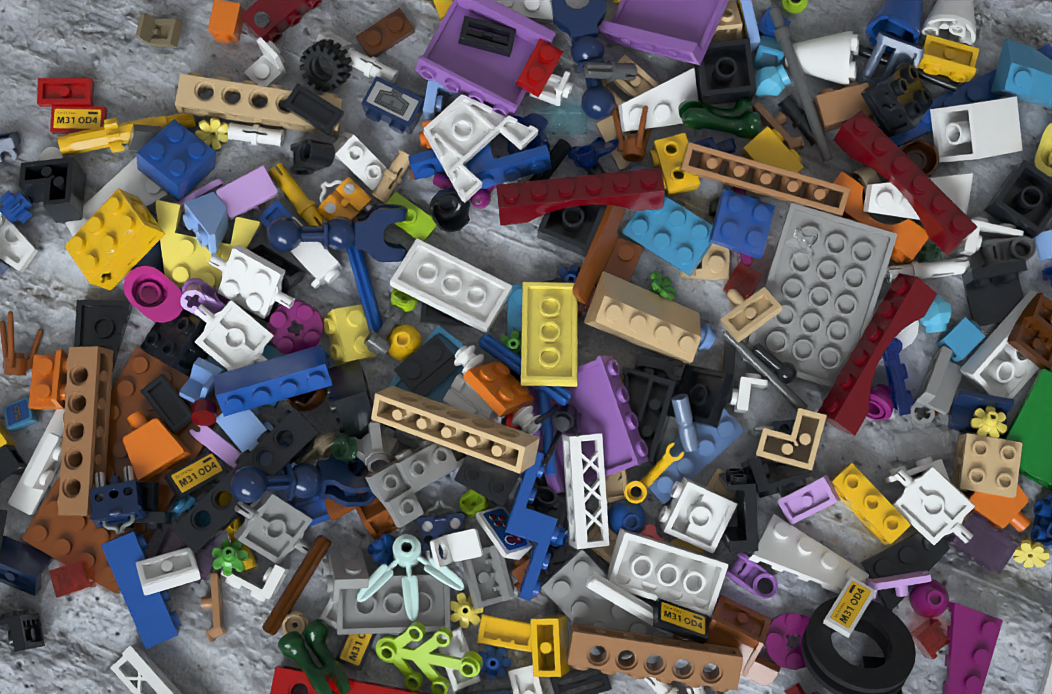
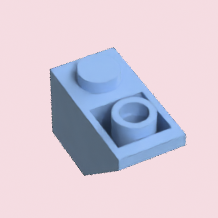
M211 192L184 202L185 214L183 215V221L187 229L193 230L196 234L200 246H205L211 255H214L218 252L227 232L228 217L227 207L215 192Z

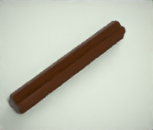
M323 535L317 536L263 624L262 629L266 633L275 635L280 629L286 615L291 611L326 554L327 549L330 547L332 542Z

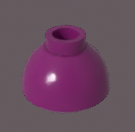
M877 384L871 387L869 413L866 417L877 421H884L891 417L894 403L888 386Z
M932 579L930 582L916 584L910 591L909 600L911 607L918 615L925 618H934L943 614L947 609L949 594L942 583Z

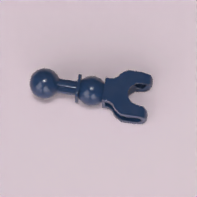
M550 0L554 25L570 36L572 44L571 56L577 64V72H584L583 67L587 62L604 63V46L598 38V27L606 15V0H590L581 9L570 7L565 0ZM585 77L587 90L581 99L583 112L594 120H602L609 117L615 108L613 93L603 86L602 79Z
M376 204L364 216L353 217V221L341 216L334 217L328 222L326 218H322V226H300L295 219L283 216L276 218L270 223L267 230V238L273 248L282 252L294 250L301 242H322L324 249H328L329 246L334 250L342 251L354 245L355 250L367 251L378 262H400L407 255L406 248L401 244L386 242L383 238V233L389 224L405 221L408 216V208L398 204Z
M340 449L333 452L328 459L318 460L316 466L309 463H301L292 468L290 463H286L285 471L282 475L265 476L259 468L245 466L238 469L230 481L232 494L236 499L244 503L256 502L264 496L266 491L285 490L288 500H292L293 495L307 499L318 493L319 499H331L346 507L368 505L376 498L365 477H358L364 470V462L348 449Z

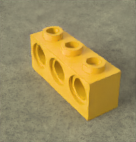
M852 463L844 465L830 478L841 501L883 545L892 544L911 526Z

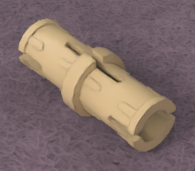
M402 150L398 151L388 170L384 169L382 173L384 176L371 194L372 197L383 204L387 203L396 186L401 185L403 181L401 178L410 165L409 154Z

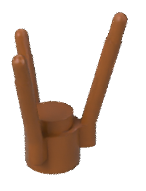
M615 102L612 114L618 141L617 152H623L622 158L626 161H642L645 157L646 146L652 128L645 129L648 106H643L638 134L628 135L627 139L623 140L619 113Z
M12 311L8 312L7 331L5 321H0L4 375L26 376L27 369L33 368V358L39 347L43 329H38L28 359H25L24 353H15L14 320Z

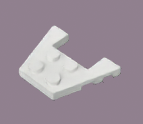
M461 94L424 127L423 133L459 197L465 203L482 188V182L464 166L499 133H502L517 148L522 150L538 135L539 130L531 125L527 127L517 122L518 119L509 115L505 117L493 111V108Z

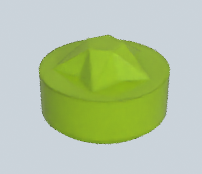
M396 288L392 290L390 299L392 306L400 308L403 312L415 309L418 299Z
M473 490L465 492L459 501L460 509L469 518H476L475 515L478 512L487 510L489 505L486 497Z

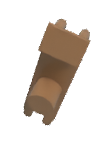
M758 101L752 106V111L760 114V121L766 127L768 126L771 130L774 128L784 138L782 143L789 150L791 148L795 151L798 149L800 151L803 150L805 144L802 137L792 138L782 127L787 122V118L782 112L772 117Z
M220 572L210 573L211 596L201 597L202 609L212 608L213 628L205 632L210 642L215 641L216 638L226 633L223 621Z

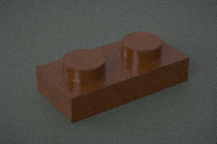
M398 8L358 34L356 39L368 57H378L415 33V30L402 10Z

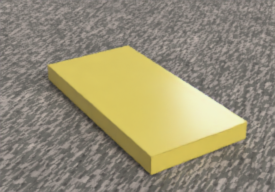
M523 282L521 386L577 387V299L573 295L574 283Z

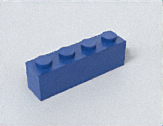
M322 345L213 376L215 396L224 417L332 386L330 370Z
M134 529L104 542L101 547L145 649L178 636V627L182 626L177 611L171 612L167 601L171 600L168 590L144 595L135 563L149 559L145 551L149 549L144 534L138 535L137 530Z

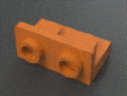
M56 349V354L34 355L28 405L31 410L65 409L68 355L63 349Z

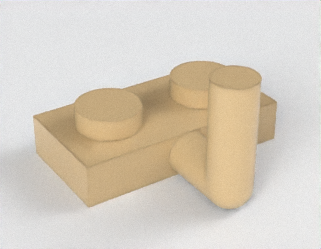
M765 287L747 300L736 289H730L727 296L732 311L722 317L720 321L739 343L780 313L782 306Z

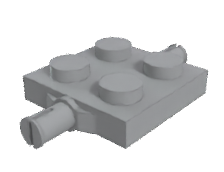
M267 491L254 508L241 501L238 502L241 507L235 505L234 510L246 517L243 524L234 534L235 538L278 565L294 548L305 555L308 553L307 549H310L312 544L304 541L302 537L304 531L313 521L309 515L271 491Z

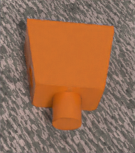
M142 410L131 414L127 418L134 431L124 436L123 442L138 480L147 481L191 454L162 419L154 418L148 422Z
M1018 484L1016 497L1014 498L969 491L965 495L975 504L970 513L995 529H1003L1010 523L1020 533L1031 523V520L1021 512L1022 508L1029 502V498Z

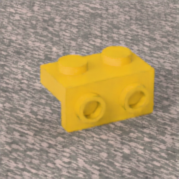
M929 34L926 35L922 46L925 52L917 68L923 69L925 73L930 75L941 74L949 76L955 82H969L976 74L975 64L980 49Z

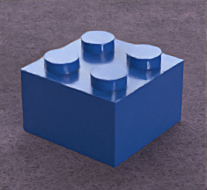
M174 119L136 153L137 169L179 202L215 168L216 151Z

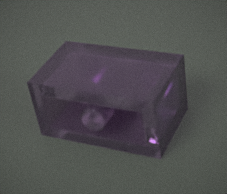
M977 513L973 515L967 514L961 524L973 534V537L971 539L968 538V542L964 543L952 532L946 539L947 544L989 573L1000 574L1018 546L1011 542L1012 537L1008 533L1000 529L995 531L987 525L989 521Z

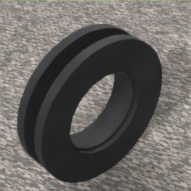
M838 597L829 599L818 606L811 615L801 641L804 662L816 681L833 694H896L899 692L912 671L916 658V649L912 635L903 621L887 607L871 600L854 630L866 634L878 644L883 651L885 663L877 668H861L850 664L838 654L833 647L831 635L837 631L823 624L825 617Z

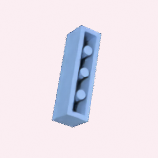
M258 407L225 417L222 413L216 418V422L242 453L247 449L252 451L259 444L257 442L259 436L266 430L272 431L275 428L269 421L264 423L258 416L261 413ZM286 441L283 444L281 443L283 447L289 446ZM269 451L261 455L260 463L263 467H267L272 463L273 456ZM295 461V462L291 465L292 468H293L295 465H298L297 461ZM274 490L279 497L290 504L298 498L293 495V499L288 500L285 490Z

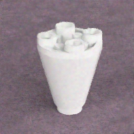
M937 0L922 26V38L925 39L926 35L929 34L973 46L976 40L973 0Z
M846 31L793 44L802 73L842 85L856 82L857 66L856 61H853V55L859 54L858 34H854V31ZM785 58V66L789 67Z

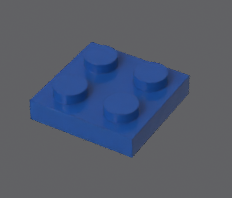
M724 189L720 194L708 242L760 259L764 254L775 206Z

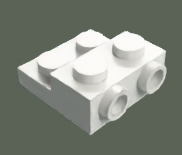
M683 477L682 481H676L671 489L670 496L673 499L670 506H664L659 514L658 521L661 522L660 527L665 533L710 553H714L737 503L711 491L704 485Z

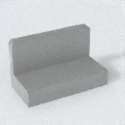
M942 346L932 357L916 402L945 415L950 410L963 374L960 371L961 366L949 361L953 350Z

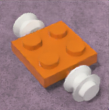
M474 345L461 347L454 356L456 358L454 365L464 366L462 371L464 380L499 417L512 413L514 416L511 425L513 427L519 425L522 428V432L533 435L542 424L534 423L535 419L541 415H532L533 406L530 405L535 398L529 393L528 388L521 386V382L510 373L509 368L505 364L495 361L482 365L484 355L479 354L476 356L474 354L476 350Z

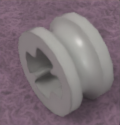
M918 402L912 403L907 410V418L915 426L929 424L935 416V410ZM924 407L926 410L924 414H927V417L918 420L915 417L918 413H914L915 408L920 409Z

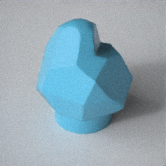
M783 64L777 67H763L756 71L757 91L755 95L758 97H778L786 89L785 86L792 83Z
M937 294L926 315L919 319L922 326H925V333L948 331L947 323H949L952 313L951 304Z

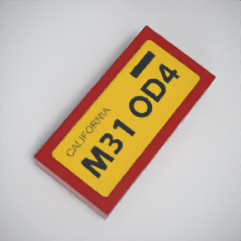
M52 106L50 132L52 134H70L104 127V120L107 119V108L102 106Z

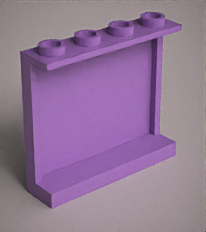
M453 0L423 56L420 55L416 72L420 73L427 80L438 82L452 93H459L493 108L494 112L505 117L508 115L514 117L527 92L515 83L539 39L541 38L552 44L556 32L494 0ZM464 16L515 29L516 34L510 57L459 44L458 41ZM468 27V29H472V30L479 31V32H484L483 30H479V29H475V28H472V27ZM492 33L494 36L509 39V37Z
M621 0L612 21L602 20L598 30L609 43L700 65L729 0Z
M612 355L598 356L597 360L577 367V387L564 386L572 392V397L567 404L574 406L577 412L582 414L580 435L602 433L605 477L649 461L647 445L641 439L638 431V419L631 411L628 403V391L621 383L619 377L620 368ZM526 386L529 393L535 398L530 405L533 406L532 415H540L538 389L535 386ZM550 397L551 408L554 404H558L559 406L561 405ZM551 416L554 437L557 432V429L553 424V416ZM574 426L569 431H564L563 434H574ZM540 427L533 436L540 438L537 452L544 454L542 429ZM562 436L555 449L557 475L546 476L545 468L543 471L548 487L556 494L566 491ZM595 440L581 441L582 454L588 459L595 452ZM591 466L583 474V481L586 484L597 480V472Z

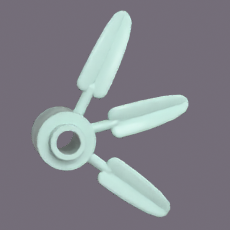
M405 534L398 537L393 544L395 560L389 566L382 564L369 577V587L360 589L357 594V600L363 602L371 597L393 576L394 572L392 569L398 564L400 567L406 568L407 576L402 578L404 604L408 618L411 621H415L419 610L418 579L417 576L412 575V567L416 566L419 562L423 563L426 572L456 590H463L464 583L447 566L436 568L433 557L429 561L422 557L419 540L413 535ZM406 548L411 549L409 552H403L402 550Z

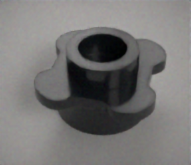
M542 486L537 488L532 503L537 512L547 515L551 509H558L559 502L556 493L548 487Z

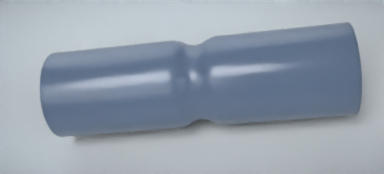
M675 395L671 400L676 421L679 424L678 430L683 451H695L700 446L695 425L692 422L693 416L688 395Z

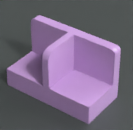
M264 165L216 190L219 199L227 207V214L231 219L253 208L256 212L260 211L258 205L278 195L273 180Z

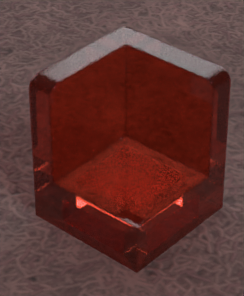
M739 262L722 291L727 294L730 289H736L747 300L753 295L763 275Z
M77 561L49 570L56 598L67 597L96 587L94 581L89 582L83 561Z
M929 618L911 632L914 644L925 658L932 660L938 657L936 652L949 643V639L939 627L941 622L938 619Z

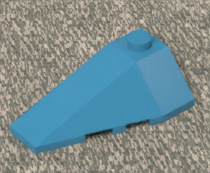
M1008 39L1004 40L991 93L1006 97L1017 96V100L1052 109V60L1032 46Z

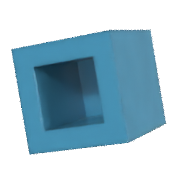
M964 317L957 321L935 344L939 348L945 346L953 350L950 359L956 363L962 360L985 335L981 332V327L974 320H968Z

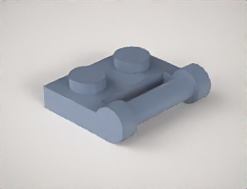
M879 31L873 52L863 73H859L856 81L859 84L868 82L869 87L884 81L891 75L898 64L908 58L911 65L917 68L925 50L921 46ZM890 46L894 48L880 79L873 78L874 72L886 47Z

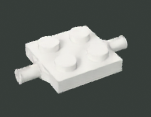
M239 244L232 249L228 261L218 257L216 254L210 258L209 264L222 271V281L218 294L232 300L234 303L263 319L269 316L272 306L276 301L288 309L293 306L295 298L281 292V282L285 273L284 269Z
M232 300L222 311L215 315L204 307L203 304L198 308L206 316L196 309L194 313L207 324L204 332L197 338L195 343L228 371L268 360L262 354L265 346L274 335Z
M933 465L915 479L909 476L903 468H900L893 475L905 486L903 494L892 505L933 545L943 536L952 532L964 543L968 542V538L971 539L973 537V534L961 523L964 517L975 507V504Z

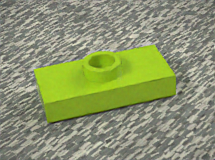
M395 191L386 204H398L408 208L406 220L393 224L415 240L419 239L426 242L437 228L431 216Z

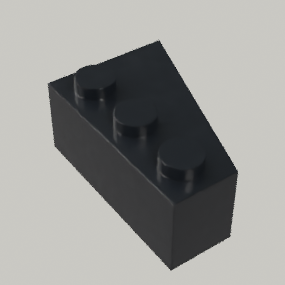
M623 367L624 386L629 394L628 403L631 411L638 419L640 437L645 441L648 448L647 457L649 461L645 463L656 465L673 406L671 398L676 395L678 390L677 382Z

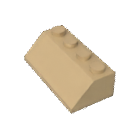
M605 271L602 272L584 323L670 360L692 363L701 340L699 312L670 301Z

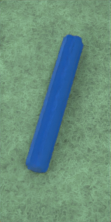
M353 245L346 250L369 331L374 330L378 333L383 322L363 251L355 250Z
M484 334L479 340V347L521 376V356L490 334ZM535 386L562 406H565L572 397V392L564 386Z

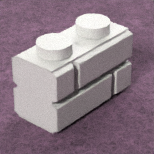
M457 375L451 385V389L448 390L443 398V402L451 407L501 424V419L505 416L499 417L464 380V375Z

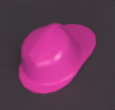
M136 267L125 277L123 285L125 296L134 307L150 320L161 323L169 322L177 318L183 311L181 290L155 267Z

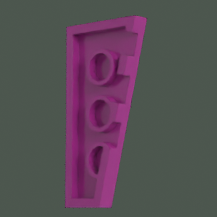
M949 601L951 625H947L949 652L948 655L945 654L947 679L943 682V694H981L1003 620Z

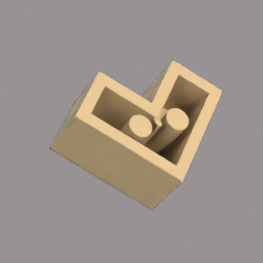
M798 408L791 435L763 428L756 456L812 472L827 415Z

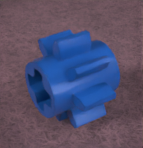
M8 190L0 197V201L3 204L0 206V212L11 223H14L16 220L25 223L33 216L29 209L34 205L21 191L13 194Z

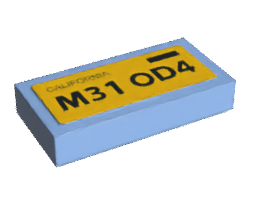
M737 0L736 3L742 20L743 38H749L751 52L756 51L761 40L752 0Z

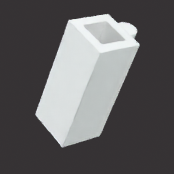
M294 216L292 217L300 224V226H303ZM301 242L297 248L289 251L316 278L311 284L314 289H317L320 285L323 286L326 282H333L340 274L339 270L342 266L323 248L320 242Z

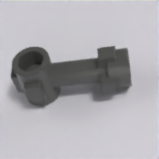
M391 306L389 309H386L383 313L386 320L378 333L373 330L366 337L364 344L368 346L367 349L373 354L383 356L389 350L391 343L386 339L394 326H401L404 321L402 318L405 313L400 308Z

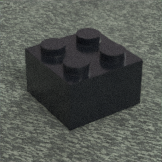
M749 38L712 42L709 44L701 64H694L699 102L712 105L737 102L741 97L753 99L757 89Z
M1023 160L1013 168L984 211L1002 223L1015 225L1017 230L1024 231L1023 236L1033 239L1042 232L1052 217V178L1026 160Z
M581 205L547 213L543 216L537 230V238L586 257L607 205Z

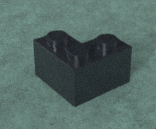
M74 157L21 163L19 187L31 203L43 202L44 208L56 223L82 220L86 174Z
M358 359L329 368L332 386L326 387L330 396L328 401L332 413L337 412L339 415L336 418L341 434L346 433L348 440L353 437L362 439L369 433L368 425L372 421L373 402L370 397L366 376Z

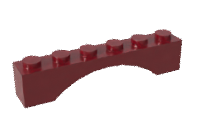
M862 110L841 126L833 141L851 159L874 169L900 191L917 213L928 237L947 256L978 228Z
M661 168L496 185L500 226L528 223L547 213L581 205H613L633 211L663 209L665 193Z
M898 273L882 303L878 306L875 315L864 330L861 339L851 352L847 363L837 376L830 392L823 400L817 413L827 415L826 421L836 429L854 436L856 435L869 413L871 382L882 354L891 341L904 328L926 315L937 296V293L920 278Z

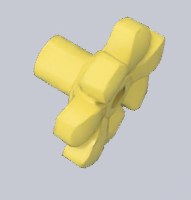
M216 117L211 118L210 121L202 120L199 122L201 130L195 131V136L208 146L211 144L214 150L221 148L220 141H228V125L226 122L220 123L219 118Z
M987 406L985 412L978 408L973 413L974 418L970 424L974 429L979 428L976 435L986 436L988 434V437L999 438V434L1002 435L1006 432L1007 426L1002 423L1006 419L1003 412L996 413L994 407Z
M1031 537L1022 540L1021 546L1015 545L1012 548L1013 559L1018 563L1024 562L1025 568H1032L1034 564L1037 567H1044L1046 559L1050 557V551L1044 549L1043 544L1032 541Z
M464 592L457 595L458 602H450V610L454 611L450 615L451 621L457 622L460 620L461 628H468L469 622L477 625L481 621L477 614L484 612V607L474 609L471 596L467 598ZM464 608L468 609L467 613L463 611Z

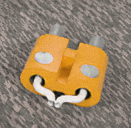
M347 177L343 182L341 180H334L331 183L325 181L320 186L322 188V193L319 197L321 204L317 211L327 221L339 216L347 217L353 221V217L359 215L363 210L367 213L373 207L370 204L373 199L350 177ZM340 184L325 200L323 199L327 191L326 187Z

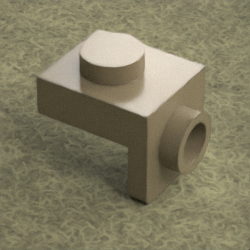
M141 13L136 38L155 48H177L183 23L177 19H156L148 13Z

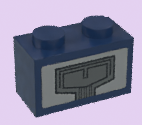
M376 76L361 104L364 112H366L365 115L375 122L382 120L398 133L403 134L405 131L412 134L423 113L424 99Z

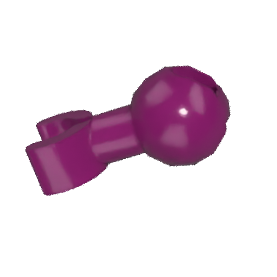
M496 185L487 189H479L470 198L471 204L478 209L486 208L491 202L490 194L493 189H496Z

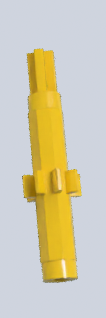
M184 113L170 116H153L119 123L116 117L104 120V127L59 136L57 139L62 156L110 147L112 153L125 150L124 144H127L133 124L161 126L162 130L174 119L185 128L196 127L194 115Z

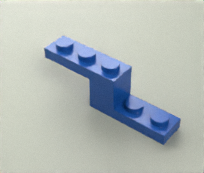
M488 143L464 165L482 182V188L480 189H487L493 185L515 181L518 178L532 174H541L552 169L547 145L494 159ZM433 149L408 156L415 180L429 178L437 173L445 172Z
M537 452L535 464L523 473L503 531L535 543L517 597L527 601H531L532 596L537 597L542 581L538 580L541 569L546 570L551 554L547 553L550 542L555 543L560 527L556 526L558 519L526 508L527 503L532 505L537 489L533 487L536 477L541 478L545 468L542 465L544 454Z

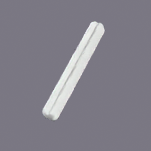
M592 573L588 576L587 588L653 626L654 607L597 573ZM656 628L668 636L673 635V633Z

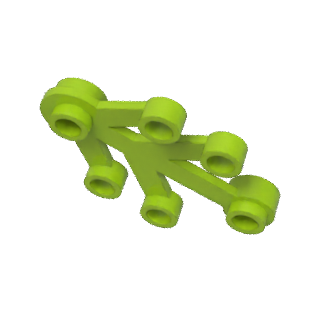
M413 622L398 637L388 635L380 638L375 647L376 653L381 660L387 663H394L406 677L404 681L405 686L411 691L418 690L424 679L422 674L414 671L405 659L413 660L433 683L431 690L434 694H446L450 688V682L447 678L441 676L433 665L460 670L461 674L465 677L478 675L483 667L482 657L474 651L466 652L462 658L432 652L439 646L446 647L452 640L453 633L447 627H440L434 636L415 649L404 647L411 640L414 642L420 641L426 632V628L422 623ZM413 629L418 630L420 634L414 633ZM439 634L445 635L447 639H442ZM411 678L415 679L417 683L412 682ZM437 684H441L444 689L438 687Z

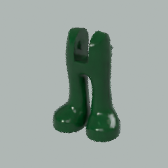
M741 97L732 109H722L698 101H684L678 107L679 116L683 124L692 130H716L734 134L743 139H753L759 132L760 114L752 111V100L750 98Z
M317 619L309 623L304 629L303 638L298 631H292L285 634L279 640L278 648L281 653L297 662L317 694H333L327 683L330 680H333L341 694L350 691V683L343 668L327 647L326 640L329 628L325 620ZM305 643L317 657L323 668H318L306 649Z

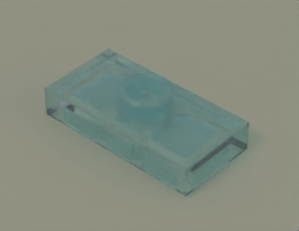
M581 106L534 107V127L539 130L538 135L587 134L588 132L587 116Z

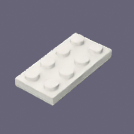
M419 239L415 240L390 280V286L484 333L489 331L513 287Z

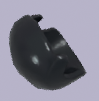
M454 188L440 190L431 199L430 216L440 230L449 233L460 231L470 221V202L468 200L464 203Z

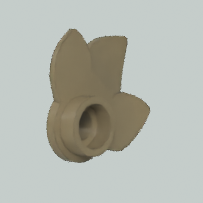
M332 432L322 433L314 440L313 449L303 457L299 464L309 463L316 466L318 460H326L333 452L342 449L343 442L337 439V436Z

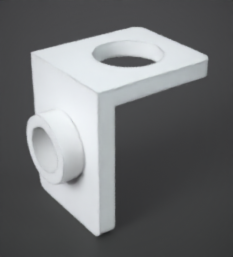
M476 528L443 535L430 541L436 568L444 567L452 562L483 555ZM439 544L443 549V559L439 555Z

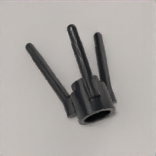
M554 404L549 411L534 421L535 424H540L553 416V424L557 429L542 463L544 467L551 460L564 431H569L574 426V435L576 437L580 436L582 414L578 413L576 408L570 404L565 406Z

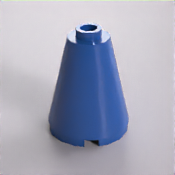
M885 0L867 24L865 33H868L870 36L869 42L875 46L878 32L883 31L893 37L917 45L920 38L923 0ZM887 46L884 52L891 54L894 48Z

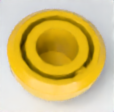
M408 324L395 326L386 339L391 343L387 351L388 354L400 362L405 361L423 345V337L419 330Z

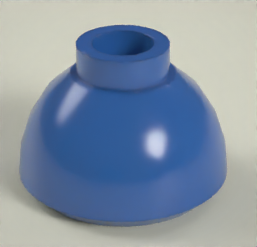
M627 499L615 502L607 514L608 526L617 535L620 528L639 533L643 529L646 520L642 506L639 503H631Z

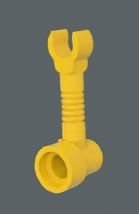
M675 443L668 445L665 455L640 481H632L627 484L624 494L629 502L640 503L644 501L647 497V489L657 477L674 461L680 460L684 456V452L678 457L671 456L670 449ZM635 486L639 487L642 491L639 497L632 494V489Z

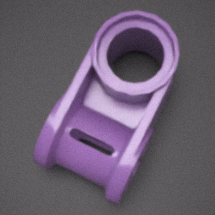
M190 278L182 286L181 305L185 310L190 311L198 316L194 313L196 309L206 316L198 308L201 304L215 315L222 311L231 301L218 294L217 289L199 278Z
M737 552L738 557L729 570L726 571L725 576L760 599L773 597L778 591L777 579L758 563L748 560L750 558L743 552ZM743 564H745V566H744L743 569L740 571V573L737 574L738 571H739V570L741 569V567L743 566ZM761 578H766L771 583V590L767 594H762L758 591L757 583Z

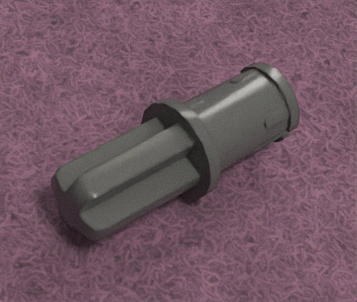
M608 60L606 63L587 62L583 67L586 78L606 79L608 82H612L614 79L633 81L636 77L631 74L637 75L635 63H615L613 60Z

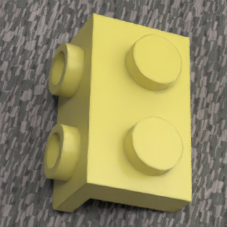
M362 304L332 309L323 316L324 332L328 335L330 342V356L335 361L336 366L358 359L362 361L376 357L375 354L367 349L368 346L364 344L370 331Z

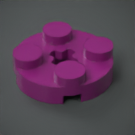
M295 300L290 309L280 304L272 313L268 323V331L274 335L271 339L272 343L284 354L317 346L324 330L323 318L320 312L314 306L312 307L302 300ZM296 320L297 324H303L304 328L300 330V334H295L294 331L290 332L288 327L292 326V321Z
M792 612L780 614L771 620L765 640V650L774 663L791 670L807 667L802 656L801 641L810 618ZM788 634L792 636L797 634L799 636L798 647L791 646L788 648L786 646L788 643L786 636Z

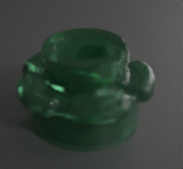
M936 244L924 245L916 256H919L920 263L942 260L941 252L943 251L940 248L938 249Z
M342 435L334 440L332 453L336 459L342 462L355 459L358 446L353 437Z

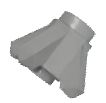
M372 420L368 425L369 433L362 439L353 437L347 440V449L362 460L370 472L374 473L390 464V459L398 447V439L381 434L380 422Z

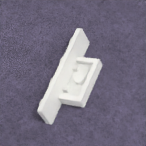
M65 409L55 411L8 501L9 505L28 515L35 513L61 463V442L64 429L63 414Z

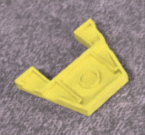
M156 200L158 224L165 232V235L160 239L165 276L178 288H182L184 282L190 278H199L219 290L222 281V271L209 264L210 258L213 255L205 246H200L196 237L178 233L183 205ZM236 217L231 244L222 242L216 255L228 261L232 249L238 244L248 249L262 222Z

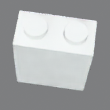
M1017 96L930 109L934 146L938 151L939 163L980 159L1023 151Z

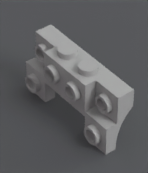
M423 439L418 442L420 447L413 451L410 448L401 451L395 455L397 460L370 474L365 479L372 493L389 512L396 527H402L424 514L414 493L453 470L457 473L467 454Z

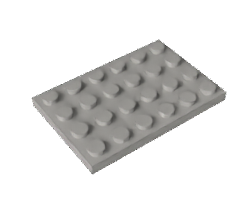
M791 202L764 285L781 304L782 311L752 332L748 337L746 345L752 350L756 344L760 343L781 362L793 364L797 370L796 377L832 387L871 321L898 234ZM742 356V359H741V360L748 362V361Z

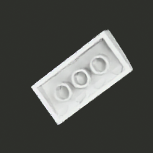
M1030 290L961 367L960 371L982 394L1013 399L1039 369V367L1007 343V340L1025 307L1040 292Z
M620 528L612 553L607 580L629 593L655 601L660 598L711 617L729 564L716 557Z

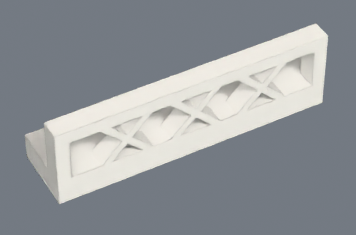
M573 433L562 434L569 545L575 549L609 546L602 433L583 434L579 437H576ZM595 440V452L588 459L582 454L581 441ZM590 466L597 472V480L591 487L583 481V474ZM591 494L599 500V507L593 515L585 510V502ZM594 522L601 529V540L587 541V530Z
M138 644L130 645L122 652L123 656L111 667L112 671L133 694H144L142 692L143 680H146L157 694H182ZM129 661L138 671V676H128L120 667ZM132 680H138L137 686Z

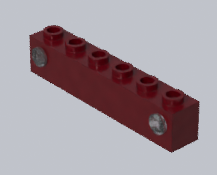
M257 0L240 17L245 26L257 39L261 37L266 43L271 41L274 44L282 37L286 29L290 26H296L306 12L310 9H316L323 0Z

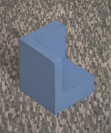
M198 357L193 363L190 378L180 389L179 396L193 403L202 399L209 400L215 392L213 376L221 374L223 369Z

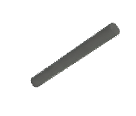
M727 330L722 334V337L732 347H735L797 411L798 408L806 409L808 407L742 340L738 343Z

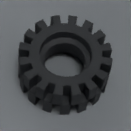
M323 39L306 49L302 53L303 56L300 57V62H303L300 65V70H305L302 77L303 79L308 77L309 81L307 84L309 86L315 84L314 89L317 91L322 89V92L334 91L351 76L349 72L352 71V66L348 64L352 60L351 57H345L348 51L346 49L341 51L340 47L342 45L340 43L333 45L334 40L331 39L328 41ZM320 57H324L330 62L333 68L332 75L323 71L319 63Z

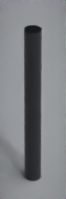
M859 44L858 55L869 59L873 49ZM883 53L879 63L886 66L890 55ZM916 68L920 79L956 92L960 82L952 81L950 78L942 75H930L925 73L923 69Z

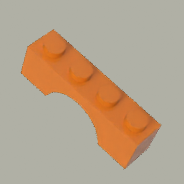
M841 171L833 183L851 189L843 215L839 217L898 234L890 259L898 264L910 263L929 238L926 230L909 218L894 225L882 224L874 220L867 212H863L862 194L864 186Z

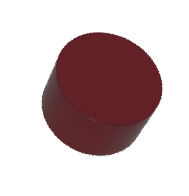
M202 399L192 404L191 420L193 423L200 426H209L216 422L217 405L214 402Z

